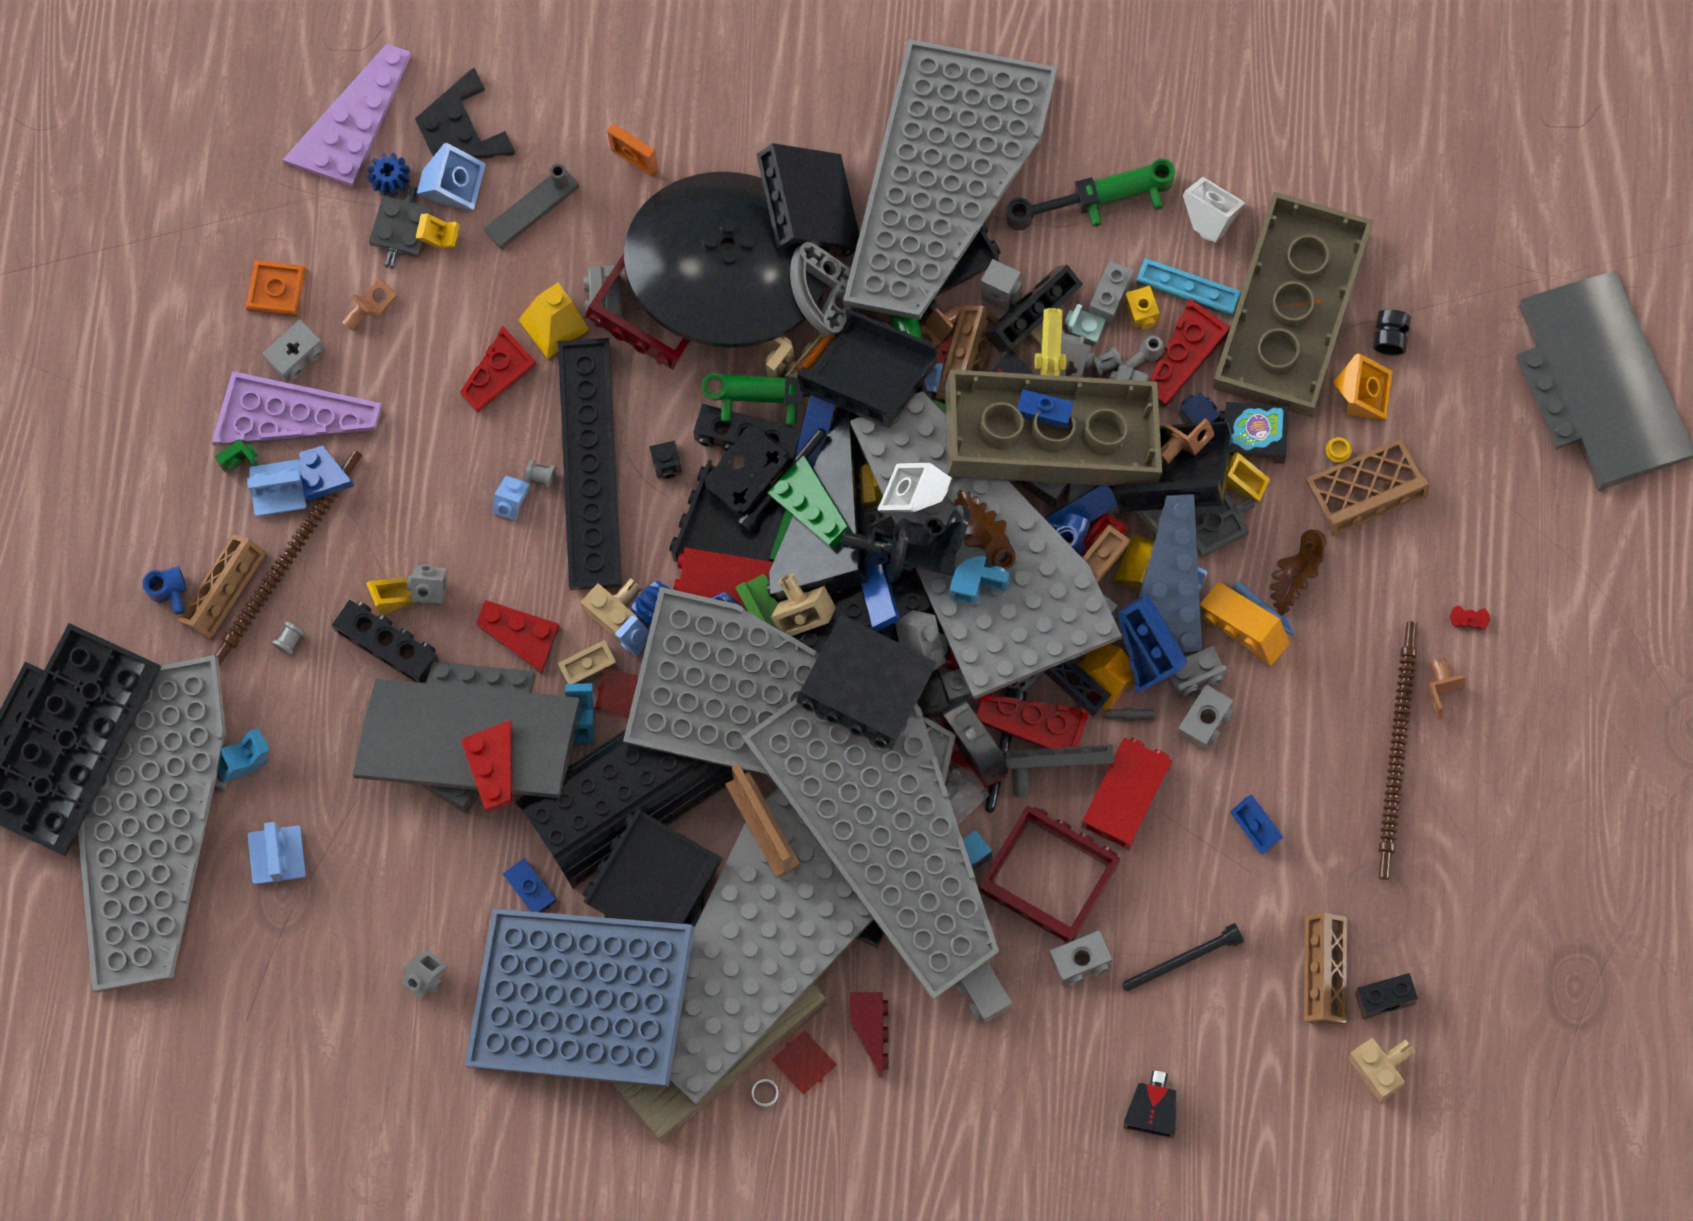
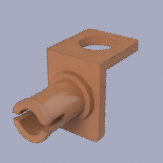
M377 279L363 297L355 294L350 295V298L355 301L356 305L342 319V323L350 330L355 331L367 315L372 314L379 317L396 298L397 294L383 280ZM378 289L386 291L387 297L383 303H377L374 300V293Z
M953 305L949 310L942 313L938 308H935L926 323L920 327L921 334L929 337L931 343L936 345L937 348L945 341L953 325L958 322L961 309Z
M1204 419L1188 436L1166 423L1164 428L1170 440L1161 448V460L1168 465L1182 449L1196 455L1214 436L1210 422ZM1205 429V436L1202 440L1197 441L1199 433Z
M1440 657V663L1437 658L1430 662L1436 681L1430 682L1429 697L1437 720L1442 718V705L1438 695L1462 690L1465 686L1464 675L1451 676L1445 657Z

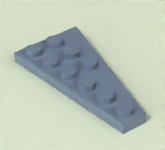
M1193 494L1166 497L1157 535L1152 546L1150 560L1138 596L1140 598L1145 594L1149 595L1182 652L1202 651ZM1124 646L1123 651L1129 656L1128 648Z

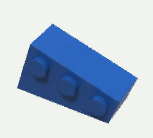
M1148 594L1125 605L1118 613L1125 646L1128 648L1130 657V668L1134 674L1136 694L1180 671L1188 662Z

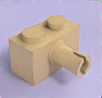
M793 573L783 576L778 581L788 598L778 603L771 616L778 630L793 636L829 623L836 606L825 586L809 592H802Z
M631 578L616 595L610 594L597 583L580 602L583 611L620 643L622 642L616 637L615 633L631 615L637 618L628 609L627 605L642 591V588L637 583L634 584L635 581Z
M1372 1037L1353 1050L1348 1057V1060L1379 1102H1382L1401 1089L1405 1083L1396 1070V1066L1415 1054L1412 1047L1406 1049L1409 1043L1405 1039L1386 1053L1381 1050Z

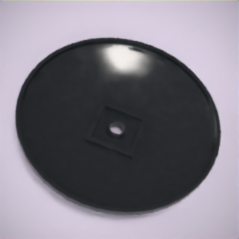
M737 172L696 174L675 181L651 196L636 213L628 229L624 245L625 274L630 289L640 306L665 329L682 338L703 345L735 348L759 345L772 341L792 331L806 320L797 305L790 280L792 257L796 248L802 245V243H794L786 249L777 248L762 178ZM732 243L735 248L725 249L722 247V244ZM818 246L829 253V247ZM824 263L823 269L829 275L830 265ZM806 271L809 292L815 304L818 305L827 284Z

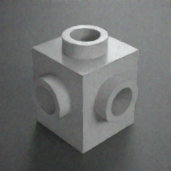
M427 564L415 566L413 574L408 575L407 591H411V601H417L422 604H442L447 591V568H438Z
M426 950L406 964L403 970L406 973L401 983L422 999L428 993L434 994L443 983L440 979L447 965L430 951Z

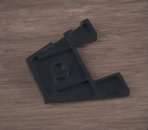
M475 68L467 72L415 118L433 157L445 143L475 158L483 157L486 159L493 158L494 155L505 154L506 156H511L515 154L505 131L480 141L461 102L485 91Z

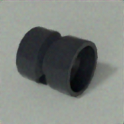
M1386 309L1379 311L1376 328L1379 331L1375 332L1373 349L1378 353L1391 356L1405 354L1408 337L1405 334L1409 333L1411 316L1400 310Z

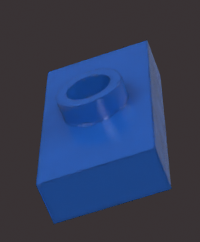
M1022 389L1017 409L1023 418L1033 421L1036 413L1040 410L1041 413L1038 415L1037 422L1067 429L1074 402Z
M1253 795L1244 798L1230 811L1261 855L1268 852L1283 838Z
M525 858L503 873L506 880L531 912H543L557 902Z

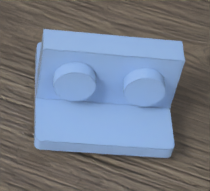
M299 459L249 468L250 478H247L248 489L253 496L254 513L257 517L305 510L307 508Z
M275 822L264 823L265 830L248 833L251 874L254 885L306 877L300 826L278 828Z

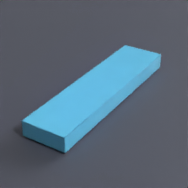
M1147 258L1144 259L1136 280L1138 285L1150 286L1153 290L1187 302L1189 299H1192L1202 307L1231 317L1234 316L1242 293L1240 290Z

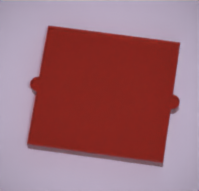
M605 667L601 684L597 686L599 692L595 709L629 718L639 676Z
M805 1030L791 1043L787 1042L785 1044L786 1047L772 1059L775 1065L803 1095L817 1082L821 1083L823 1081L822 1078L836 1066V1063Z

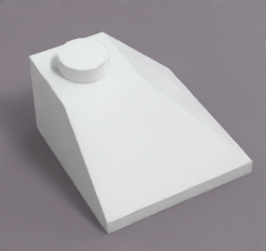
M1204 177L1190 186L1183 194L1193 229L1200 233V236L1205 240L1215 243L1225 235L1246 204Z
M931 463L896 464L878 511L881 513L916 512L940 503L948 492V486L952 478Z

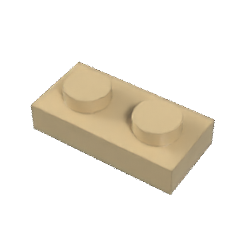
M605 640L558 663L567 684H580L617 665Z

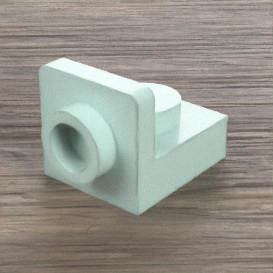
M1077 304L1075 310H1070L1066 317L1065 324L1068 325L1067 334L1077 337L1081 335L1086 336V342L1096 345L1106 324V319L1083 311L1082 305Z

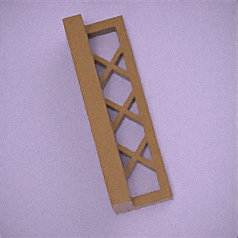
M962 305L935 398L940 403H946L945 384L950 369L972 371L973 367L974 371L985 370L992 343L984 333L999 320L985 306ZM986 320H987V321H988V325H987V329L985 330V322H986ZM979 343H980V348H981L980 353H979V351H978Z
M233 534L177 621L184 626L193 628L202 636L211 640L267 553L250 539Z
M1327 912L1306 915L1304 1022L1317 1023L1327 1021L1336 1024H1346L1347 917ZM1332 922L1337 923L1336 936L1332 931ZM1333 948L1335 949V951H1336V953H1337V961H1336V962H1334V960H1333V958H1332V949H1333ZM1332 975H1334L1337 980L1336 989H1334L1333 985L1331 984ZM1332 1002L1337 1007V1016L1331 1015Z

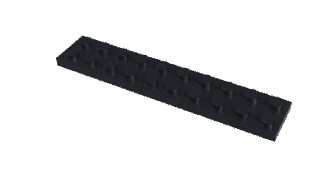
M610 339L558 341L569 589H593L597 583L603 588L622 587Z

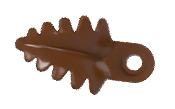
M959 490L957 492L958 498L954 502L959 504V506H966L969 511L968 527L965 535L970 537L965 541V545L967 547L982 548L992 566H998L1005 570L1009 569L1015 562V551L1008 537L1004 534L1006 521H994L996 512L992 510L985 513L987 507L985 502L978 505L979 498L977 496L971 498V492L965 493L963 490ZM1002 552H1004V558L1002 560H998V556Z
M1309 529L1305 531L1301 536L1299 553L1295 556L1280 559L1277 565L1282 570L1271 574V577L1279 582L1270 584V589L1276 591L1270 597L1276 601L1273 603V606L1277 608L1278 614L1281 616L1290 611L1289 606L1292 607L1295 603L1293 598L1298 599L1300 597L1298 588L1306 589L1308 587L1307 578L1318 576V565L1324 559L1326 537L1319 530Z

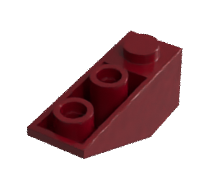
M850 992L851 1025L878 1076L883 1077V1070H889L888 1053H883V1043H888L889 1041L888 1027H883V1016H888V1000H883V992Z

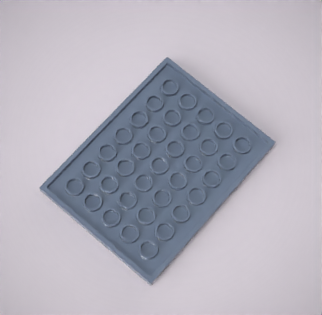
M493 908L465 1066L474 1069L669 1087L695 927L688 924Z

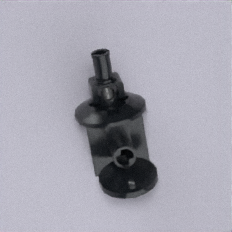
M958 505L951 513L946 525L940 519L933 517L928 518L924 524L902 518L896 524L891 534L877 527H874L867 536L844 531L841 539V548L863 551L866 563L884 564L889 583H895L902 575L903 570L912 571L913 568L953 576L956 553L961 547L968 527L969 511L966 506Z

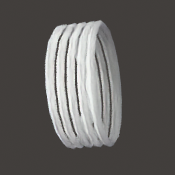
M762 1079L754 1084L751 1094L756 1104L768 1107L776 1102L779 1092L773 1081ZM763 1082H768L776 1088L774 1100L767 1104L760 1103L754 1098V1089Z

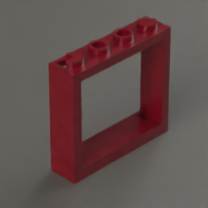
M623 253L589 305L585 318L594 322V326L602 327L609 331L615 339L629 343L637 352L654 358L660 366L664 364L674 370L692 341L682 338L674 350L600 306L624 269Z
M1027 805L980 882L978 890L979 893L1064 942L1069 943L1076 938L1119 866L1120 858L1110 847L1104 846L1102 848L1093 843L1095 840L1091 836L1083 832L1079 835L1070 830L1071 826L1060 819L1055 821L1047 816L1048 813L1042 808L1040 810L1035 806L1032 808ZM1029 822L1107 866L1071 927L993 883Z

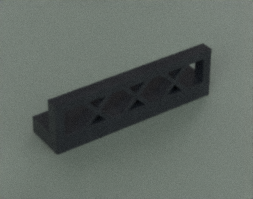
M1072 659L1043 671L1092 716L1100 710L1111 696Z

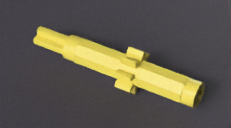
M1044 309L1041 353H1035V368L1040 369V375L1059 376L1060 369H1066V354H1061L1063 312L1061 309Z

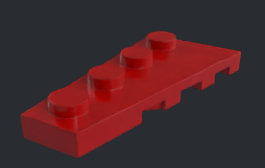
M1189 299L1186 309L1165 347V352L1149 380L1157 382L1158 402L1165 407L1229 334V326L1192 299Z
M993 695L982 696L975 713L983 725L1042 748L1077 747L1089 715L1083 707L1075 708L1061 704L1053 705L1038 701H1022L1015 698Z

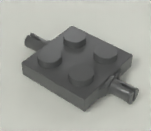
M411 185L407 186L404 199L382 196L369 239V245L382 248L388 252L384 266L387 268L389 264L391 269L395 267L398 255H410L419 258L423 245L422 241L416 239L420 216L427 213L432 215V208L414 202L418 190L415 186H413V189Z
M1225 490L1223 506L1195 507L1197 550L1202 558L1248 535L1249 531L1242 520V513L1255 507L1250 497L1236 504L1230 499Z

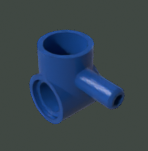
M1068 513L1065 515L1062 524L1047 521L1066 542L1072 541L1069 545L1080 556L1083 555L1085 551L1084 539L1090 526V522L1086 518Z
M176 566L164 571L153 570L148 572L143 578L142 585L149 598L158 603L165 602L170 598L174 614H182L184 607L179 593L187 591V587L180 567ZM155 583H164L163 587L160 590H152V587Z

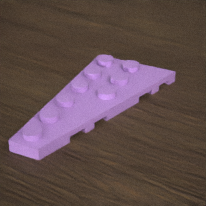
M386 44L284 157L283 163L354 188L411 57L410 51Z
M232 371L211 443L213 446L233 444L239 439L243 443L374 431L377 428L382 404Z

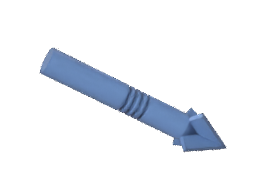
M1240 581L1233 586L1232 589L1278 617L1286 634L1294 635L1287 616L1282 618Z

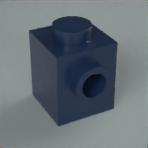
M1201 392L1195 397L1193 395L1188 396L1180 404L1179 416L1186 424L1201 423L1204 419H1207L1209 422H1219L1220 415L1216 411L1215 403L1211 398H1205Z

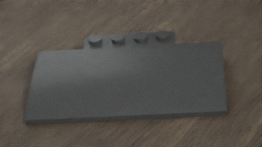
M1616 271L1570 283L1521 300L1519 308L1536 347L1518 353L1516 356L1518 364L1555 449L1557 450L1578 442L1598 491L1693 458L1691 440Z
M432 662L427 683L376 679L361 733L353 776L358 779L478 790L460 739L511 720L512 794L560 798L583 711L580 698L532 693L536 676L534 671Z

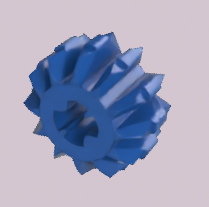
M382 152L381 160L373 157L374 165L368 166L367 170L370 175H368L367 179L372 184L375 192L380 190L381 194L385 196L388 191H391V194L395 196L396 189L404 191L405 186L403 183H410V177L407 175L410 173V168L405 165L404 158L400 157L397 159L395 153H392L387 158L386 154Z
M661 581L653 582L632 604V612L646 626L651 625L660 587L670 589Z

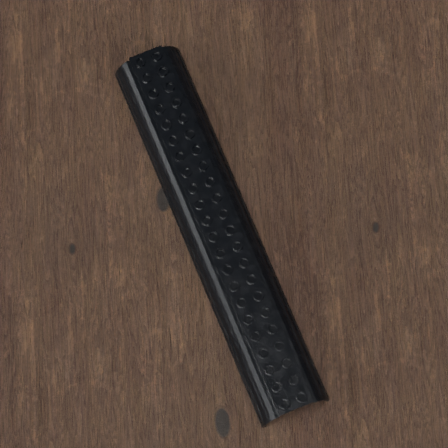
M913 568L912 571L903 570L900 578L895 583H890L899 618L912 610L932 614L936 617L916 569ZM862 585L844 589L841 593H831L829 596L836 609L829 623L791 637L820 654L841 614L876 631L871 624ZM936 617L939 633L944 634L941 625ZM895 623L876 631L899 642ZM624 729L568 766L560 798L524 795L515 801V804L530 821L561 868L570 886L574 889L579 883L596 873L603 858L607 859L610 857L613 851L610 849V846L617 835L622 836L627 828L623 824L630 812L635 813L637 809H640L645 814L667 826L726 787V783L734 780L732 768L623 743L626 729Z

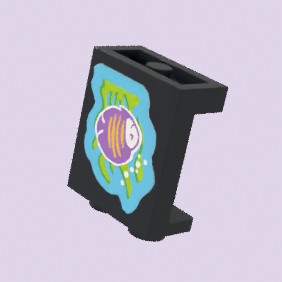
M1226 402L1225 411L1220 410L1219 422L1228 421L1233 438L1231 455L1239 453L1242 456L1274 458V463L1284 464L1287 450L1289 406Z

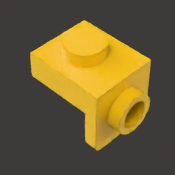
M428 213L421 214L416 239L437 249L453 248L458 238L460 224L457 222L446 223Z

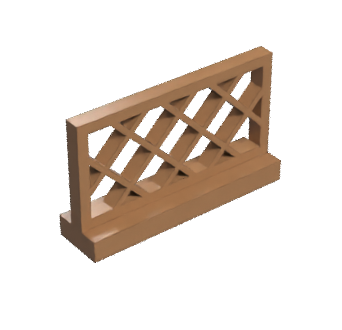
M1401 438L1306 478V482L1322 510L1333 536L1428 496L1429 484L1425 476L1420 474ZM1399 448L1402 453L1400 462L1386 458L1388 452ZM1368 460L1380 462L1376 472L1364 469V463ZM1383 464L1397 468L1394 478L1380 474ZM1402 469L1412 472L1415 479L1405 482L1399 480L1398 476ZM1345 470L1356 472L1353 482L1340 479V473ZM1360 474L1374 478L1370 488L1356 484ZM1377 479L1391 483L1389 490L1384 492L1375 490L1374 487ZM1326 480L1332 482L1329 492L1319 490L1315 483ZM1336 484L1350 488L1346 498L1332 494ZM1354 489L1368 493L1366 499L1361 502L1351 500L1350 497ZM1330 499L1344 503L1342 509L1331 514L1327 507Z
M1110 525L1107 526L1082 557L1090 566L1098 585L1103 582L1123 557L1124 550L1130 544L1129 538Z
M739 763L731 767L734 780L726 783V788L776 879L800 867L797 857L750 772L744 774Z

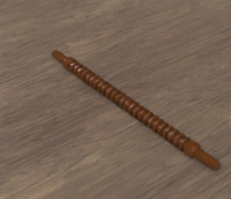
M353 450L342 467L347 476L350 475L362 457V454L356 450ZM337 492L317 499L318 504L312 506L313 511L308 512L309 517H304L305 523H300L301 529H296L297 535H292L293 541L287 542L288 548H283L285 552L284 554H279L280 560H275L276 566H271L272 572H267L268 578H263V585H258L259 591H254L256 595L250 597L252 601L246 603L247 608L242 609L243 614L238 615L239 620L233 622L235 626L229 628L231 632L226 633L222 638L223 643L215 654L218 657L219 666L230 650L237 647L240 642L238 638H242V632L248 630L246 626L252 624L250 620L256 619L255 613H260L259 607H263V601L268 600L267 595L273 593L271 589L277 588L276 582H281L280 576H285L284 570H289L288 564H293L292 558H297L296 552L302 551L301 545H306L305 539H310L309 533H314L313 527H318L317 522L322 521L321 516L326 515L325 510L330 509L329 504L334 503L333 498L339 496Z
M1412 621L1406 623L1404 647L1400 650V656L1403 659L1399 661L1402 666L1399 667L1401 674L1398 675V678L1401 680L1397 682L1400 688L1396 690L1399 693L1395 697L1398 703L1394 705L1397 708L1394 711L1396 717L1393 718L1396 724L1392 726L1395 732L1391 733L1394 739L1390 741L1393 744L1390 747L1392 754L1389 755L1392 761L1388 762L1391 768L1387 770L1390 776L1386 778L1389 783L1386 784L1388 790L1385 791V795L1388 797L1384 799L1387 805L1383 807L1386 810L1382 814L1385 820L1381 822L1384 825L1381 828V832L1384 834L1380 836L1382 842L1379 843L1378 849L1381 852L1378 878L1381 880H1389L1391 857L1396 849L1393 841L1397 839L1394 836L1397 830L1394 827L1398 825L1395 819L1399 818L1396 812L1400 810L1397 804L1401 802L1398 797L1401 796L1399 789L1402 788V785L1399 783L1403 781L1400 775L1404 773L1401 768L1405 766L1402 760L1405 759L1403 753L1406 752L1403 746L1407 744L1404 738L1408 737L1405 731L1409 729L1406 726L1409 723L1407 716L1410 715V712L1407 710L1411 708L1408 702L1412 700L1409 695L1413 693L1410 687H1413L1411 680L1414 679V676L1411 673L1415 672L1412 666L1416 664L1413 659L1417 657V649L1415 648L1417 623Z

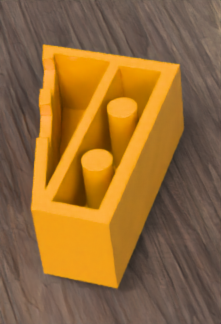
M1219 581L1200 603V608L1204 614L1203 619L1207 623L1219 627L1229 637L1235 639L1270 667L1290 644L1282 622L1278 617Z

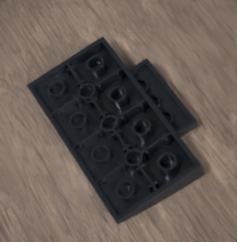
M68 623L45 670L24 662L0 709V826L66 857L162 666Z

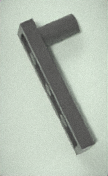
M554 164L550 169L551 175L484 228L485 233L500 250L579 188L578 182L568 173L563 165Z
M1113 745L1006 751V764L1008 769H1012L1014 796L1016 797L1030 795L1028 768L1114 763Z

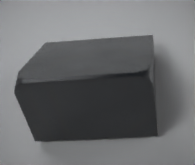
M873 920L857 939L878 948L885 934L875 920Z

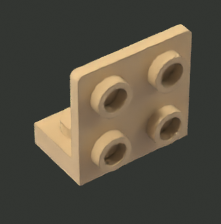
M781 336L772 341L759 344L770 352L765 361L768 377L785 378L786 368L791 362L795 361L792 342L785 336Z

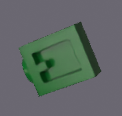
M240 439L214 456L224 472L228 469L233 470L237 468L245 457L252 466H258L255 460L258 456L249 443L244 445Z

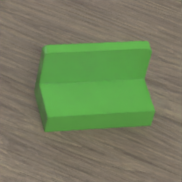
M762 574L747 583L743 582L736 586L748 612L776 628L771 616L778 603L769 596L767 584L770 582L766 575Z

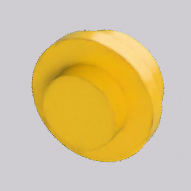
M1333 438L1326 445V456L1334 463H1343L1350 458L1352 447L1344 438Z

